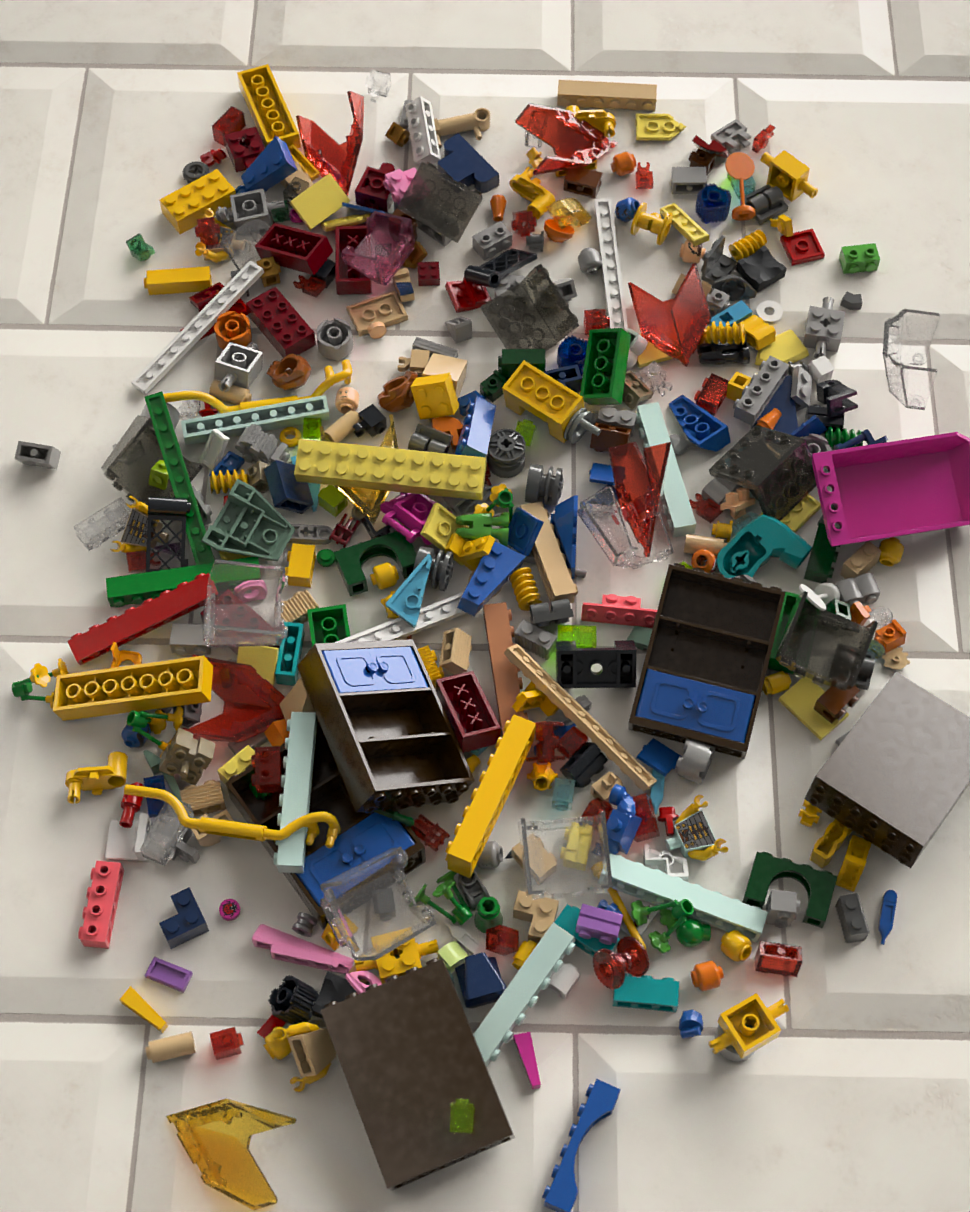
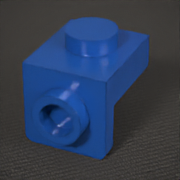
M475 390L458 398L460 414L463 417L466 416V408L469 402H473L477 396L486 400L485 396Z

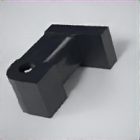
M827 380L816 384L817 400L824 405L827 404V415L833 417L858 408V404L847 399L857 395L856 390L845 386L838 380Z

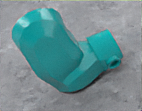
M760 515L734 535L729 543L720 550L716 562L720 574L724 575L725 578L739 575H748L752 578L758 568L765 565L771 557L780 558L779 560L797 569L809 555L812 547L784 523L775 518Z

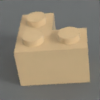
M518 891L513 908V918L531 922L528 940L539 943L551 924L555 922L559 901Z

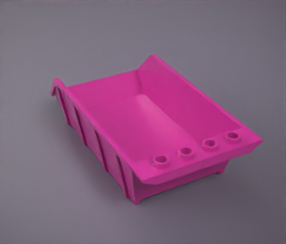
M958 432L812 454V466L827 537L831 547L970 525V438ZM823 468H826L828 473H824ZM827 486L832 488V492L827 490ZM831 505H834L836 510H832ZM835 523L840 525V529L835 527Z

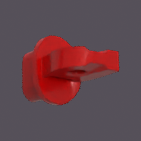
M221 148L216 151L212 149L200 156L202 163H205L208 167H211L216 162L220 164L221 160L227 158L226 153Z
M205 402V409L199 411V415L202 417L218 413L217 409H211V405Z
M673 806L659 808L660 816L657 817V820L665 822L666 835L673 836V821L677 820L679 815L675 813V807Z

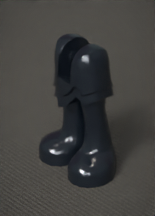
M746 333L744 344L742 342L738 345L735 342L733 344H715L712 342L711 344L703 343L697 346L699 362L702 364H725V361L742 364L750 362Z

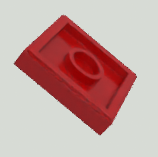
M813 229L793 233V236L790 237L780 236L781 244L792 266L825 257V253Z

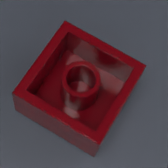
M417 262L418 286H440L439 262Z

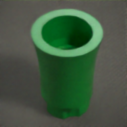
M483 897L477 905L474 924L480 932L492 934L501 928L503 916L500 912V905L494 897Z

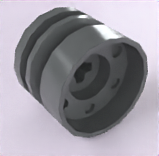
M501 429L490 436L487 465L489 470L500 478L514 477L521 473L525 466L526 443L519 432L512 429Z
M531 464L526 484L525 502L536 503L539 501L540 496H543L544 505L547 506L549 498H552V507H555L562 495L563 469L557 468L556 476H553V467H550L548 473L544 474L543 465Z
M420 546L413 571L427 554H430L432 563L427 584L429 580H432V589H436L439 584V590L445 591L453 574V552L448 551L444 558V550H440L437 557H434L433 548Z

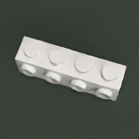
M420 96L406 104L405 108L414 154L413 159L416 164L427 168L441 160L431 102Z

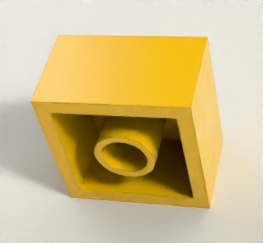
M450 373L419 377L411 385L420 420L454 415L457 411L459 403Z

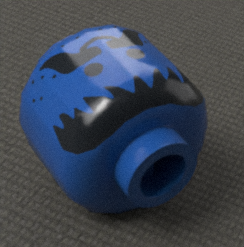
M632 197L619 201L615 208L616 217L622 222L633 220L640 206L639 201Z
M147 723L146 727L141 729L151 735V729ZM126 724L121 733L125 745L130 748L144 746L148 739L132 731L133 727Z

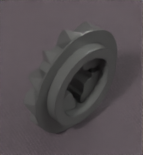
M191 162L182 171L184 180H187L188 183L210 173L208 166L202 162Z

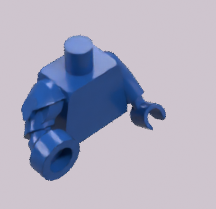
M618 784L612 788L609 795V803L618 807L612 810L602 833L606 845L604 846L598 842L596 849L592 852L601 858L609 856L610 853L614 855L618 852L627 854L642 821V818L635 816L636 807L633 797L627 793L625 787Z

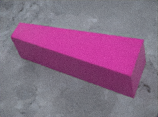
M531 1032L513 1035L514 1043L531 1088H541Z

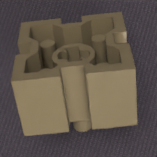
M178 728L172 738L171 745L168 744L162 754L159 771L171 776L179 774L181 780L196 785L203 774V769L206 770L213 759L216 743L202 737L199 740L194 739L193 733Z

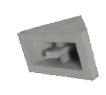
M458 317L445 322L456 344L472 338L471 319Z

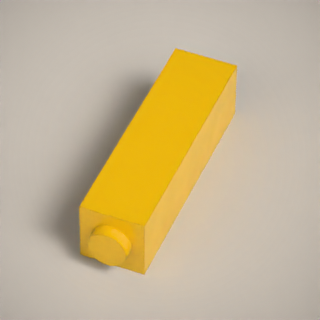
M210 266L148 270L147 278H144V288H148L149 295L200 292L212 286Z

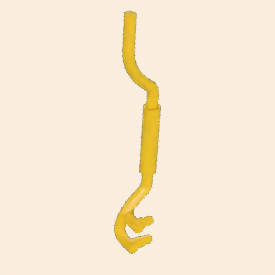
M343 360L341 363L342 371L334 374L333 368L326 366L324 368L326 379L315 389L312 395L307 397L289 396L242 402L236 406H225L214 396L201 391H182L163 395L166 403L199 400L213 406L222 414L322 396L326 390L340 381L344 380L345 384H350L352 367L349 360Z
M128 784L124 787V794L155 798L168 803L184 827L199 830L200 833L256 841H265L266 839L278 841L288 838L302 827H307L305 843L311 846L314 843L315 837L320 832L317 822H325L329 825L325 846L332 848L337 835L341 831L337 818L331 813L323 811L299 817L281 830L267 829L263 825L202 817L201 819H193L188 817L182 803L170 792L158 788Z

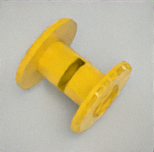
M643 202L634 215L630 233L636 235L640 228L658 235L657 245H662L671 228L673 213L668 212L663 220L660 214L656 212L646 213L647 203Z

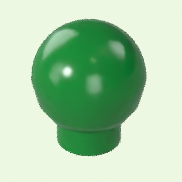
M687 918V921L683 922L676 929V937L682 945L695 947L702 943V941H710L711 928L709 924H702L697 919Z

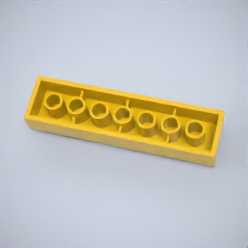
M196 656L57 675L53 712L63 721L129 713L132 710L144 711L211 702L213 665L205 656Z
M514 714L511 721H506L503 729L505 733L503 737L498 738L495 745L497 750L488 759L487 765L489 767L480 776V786L478 789L475 788L471 795L472 803L470 806L467 805L462 815L464 817L462 824H457L454 831L456 836L453 842L449 841L445 852L447 855L445 860L447 861V869L471 878L533 745L536 723Z

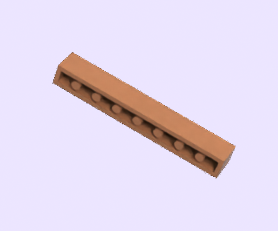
M506 602L483 605L502 737L505 733L503 731L507 720L511 721L513 714L528 720L527 712H516L512 708L516 702L517 695L520 694V689H523L522 677L518 678L517 672H520V669L512 664L504 654L507 648L516 644L512 642V638L515 637L514 626H510L509 621L512 620L511 609H507Z

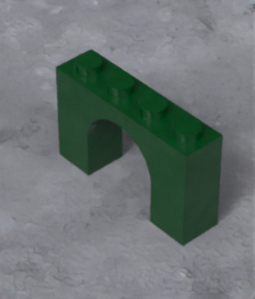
M394 531L384 536L335 551L334 555L336 565L351 597L368 591L367 580L362 571L366 561L377 556L392 558L398 564L405 579L413 572L417 553L413 544L408 542L405 536L398 531Z
M757 852L742 903L762 909L770 884L780 878H792L804 886L808 895V902L802 922L823 928L838 876L826 870L819 871L813 869L807 864L799 865L793 863L792 860L787 858L773 857L768 852Z

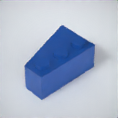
M275 136L242 174L241 178L247 191L264 189L265 192L297 171L287 143Z

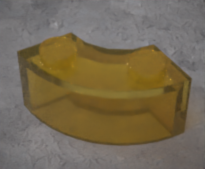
M564 198L547 206L549 215L561 229L570 225H576L579 228L592 219L588 211L574 198Z

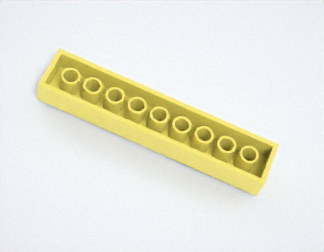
M299 439L294 475L297 482L482 500L486 458Z

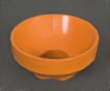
M547 219L544 223L547 237L554 242L563 243V241L572 238L575 231L569 224L559 220Z

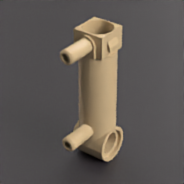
M478 108L474 113L440 120L434 119L439 148L442 147L441 136L471 130L474 131L476 140H481V131H486L490 127L489 110Z

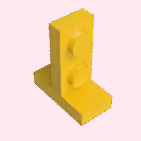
M455 533L451 535L445 550L453 552L454 557L471 571H474L478 567L482 556L489 555L495 538L488 535L466 541Z
M532 681L523 692L517 695L516 702L512 706L516 712L540 707L547 716H553L559 708L552 704L550 699L543 692L539 691Z
M852 835L835 885L852 892L855 891L867 862L866 859L872 844L871 842Z

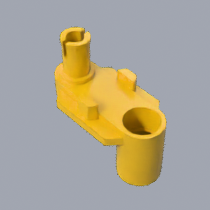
M570 105L564 110L566 127L571 133H576L578 136L587 135L589 138L603 134L607 138H609L608 134H610V138L615 135L616 121L611 113H606L604 110L580 111L575 105Z
M527 167L521 175L516 174L509 184L513 191L531 202L527 207L528 214L534 219H540L556 200L551 192L539 185L541 183L540 179L535 177L531 180L535 176V171L533 168L530 170V167Z
M115 751L108 755L107 766L84 767L68 771L65 785L69 788L67 801L74 804L75 797V803H79L81 790L92 791L93 795H101L102 790L124 786L126 784L128 756L123 752Z

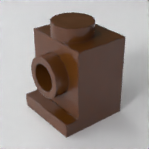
M698 148L696 152L692 151L689 156V167H706V174L708 176L715 166L716 154H710Z

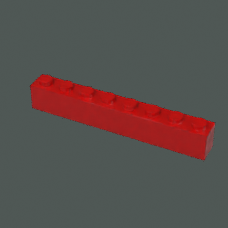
M199 574L191 582L180 583L172 591L166 590L155 599L145 600L137 608H128L124 611V614L108 618L106 623L93 625L89 628V631L73 635L67 642L79 665H83L111 651L113 642H116L117 646L120 647L215 601L220 594L210 574Z

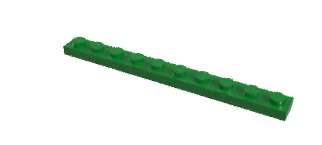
M163 392L145 396L144 398L175 498H187V502H191L190 514L186 516V534L196 565L214 563L215 559L211 547L201 542L206 530Z

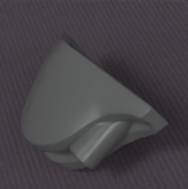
M724 275L712 284L713 290L715 288L730 295L729 301L755 298L757 294L744 279L736 275Z

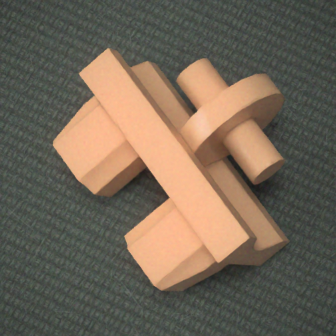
M738 488L736 493L729 492L725 494L726 502L720 504V510L730 509L731 517L735 520H741L746 515L745 508L755 504V498H750L748 488Z

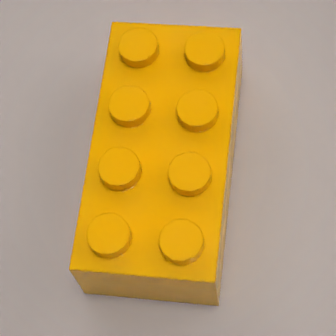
M216 169L159 199L162 214L176 231L182 234L204 222L202 216L205 214L206 209H211L214 212V216H216L215 212L218 211V207H226L227 209L232 207L230 195H235L236 191L220 171Z

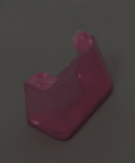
M374 211L366 221V227H368L367 235L355 250L352 246H347L343 249L341 257L344 263L377 284L386 286L413 251L415 239L411 219Z

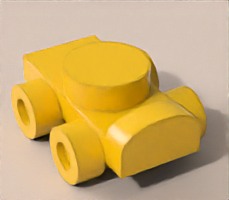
M804 800L802 806L806 807V809H801L798 816L802 817L800 823L807 827H812L813 822L817 824L820 816L817 815V812L822 813V810Z

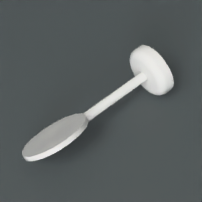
M821 583L814 591L804 584L799 586L802 594L822 611L826 610L825 605L834 598L840 600V591L832 583Z

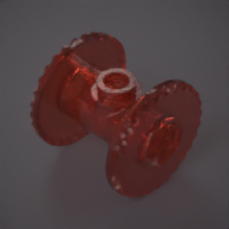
M552 721L535 722V740L539 741V744H536V757H528L526 762L551 763L564 761L565 756H555V748H559L560 740L559 736L554 734V728L564 727V723Z
M626 936L619 940L617 953L602 948L594 954L592 961L595 975L609 989H618L624 984L626 971L635 977H640L649 968V958L645 947L632 936Z

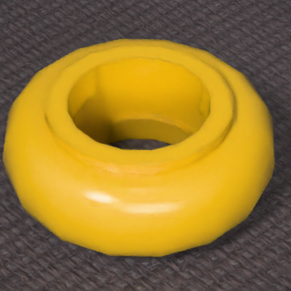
M295 427L284 428L279 435L280 442L287 444L288 447L297 446L299 439H302L301 432ZM288 435L295 436L293 439H286Z

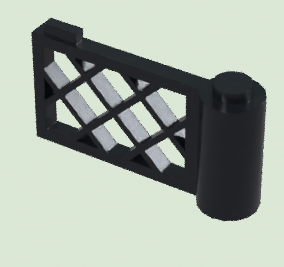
M512 248L479 267L468 266L464 272V278L469 283L496 288L503 277L536 260L537 254Z
M148 498L146 572L166 570L162 569L164 566L171 569L167 563L174 557L181 562L180 567L188 566V559H185L186 516L190 514L191 502H187V498ZM152 520H160L165 526L156 533L151 528ZM163 520L171 521L168 524H166ZM173 521H182V529L175 534L169 525ZM165 528H168L174 535L167 543L159 536ZM151 531L155 534V536H153L152 538ZM181 532H182V539H180V538L178 537V535H179ZM155 537H158L164 544L157 552L151 548V541ZM175 538L181 542V548L176 553L168 546ZM165 547L174 554L166 562L158 555ZM150 550L154 553L152 557H150ZM180 551H181V559L177 556V554H178ZM155 556L164 563L158 569H150V560Z

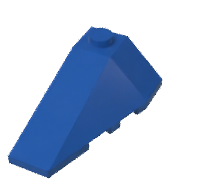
M574 495L556 505L555 514L551 513L554 534L559 539L561 553L565 554L566 566L571 570L572 579H575L578 495Z

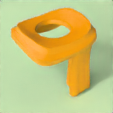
M113 642L110 649L113 655L110 668L119 667L125 660L132 661L134 665L142 664V655L140 653L127 650L119 651L117 643Z

